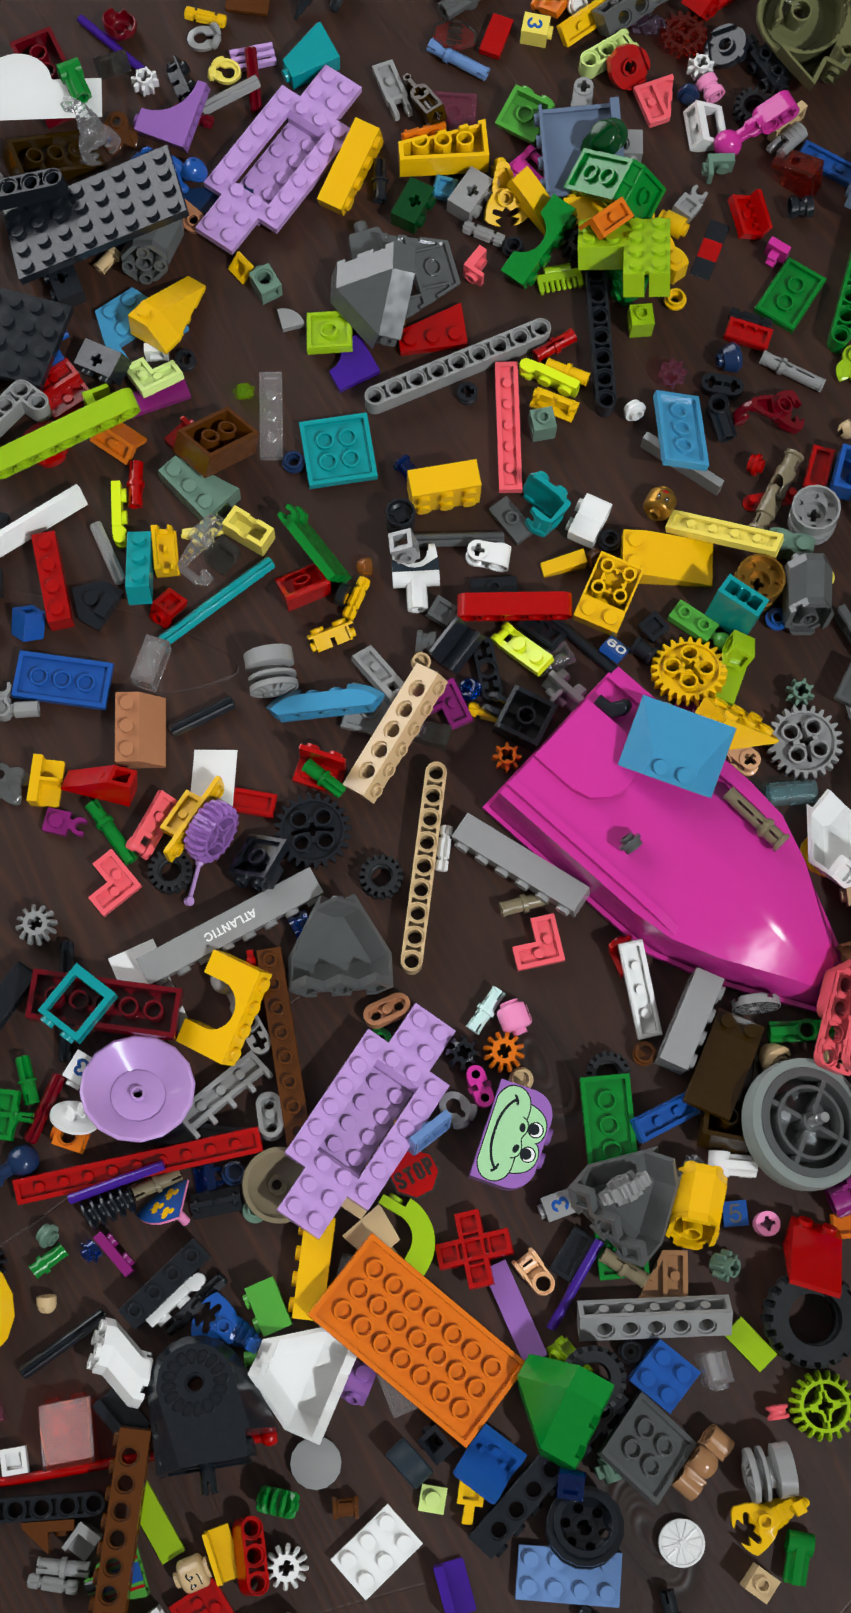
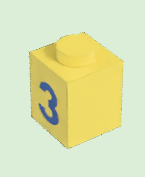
M525 12L520 44L546 48L547 39H552L554 26H550L551 16Z

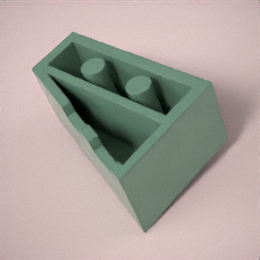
M174 456L158 470L161 482L206 528L210 527L241 500L238 487L214 475L204 478L188 463L177 456Z

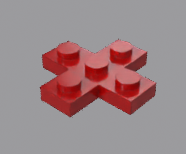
M479 1209L454 1214L459 1239L435 1245L439 1269L444 1271L465 1266L470 1290L495 1285L490 1260L514 1254L509 1228L484 1233Z

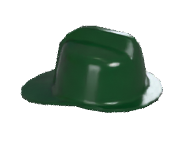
M615 117L596 122L583 139L581 152L583 148L615 154L625 145L628 138L626 124L621 119Z

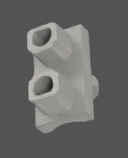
M560 669L557 672L552 670L541 686L546 689L545 693L551 697L549 701L555 704L558 703L562 708L565 706L572 712L583 701L587 689L581 684H577L574 687L569 685L567 682L570 679V675L566 670Z

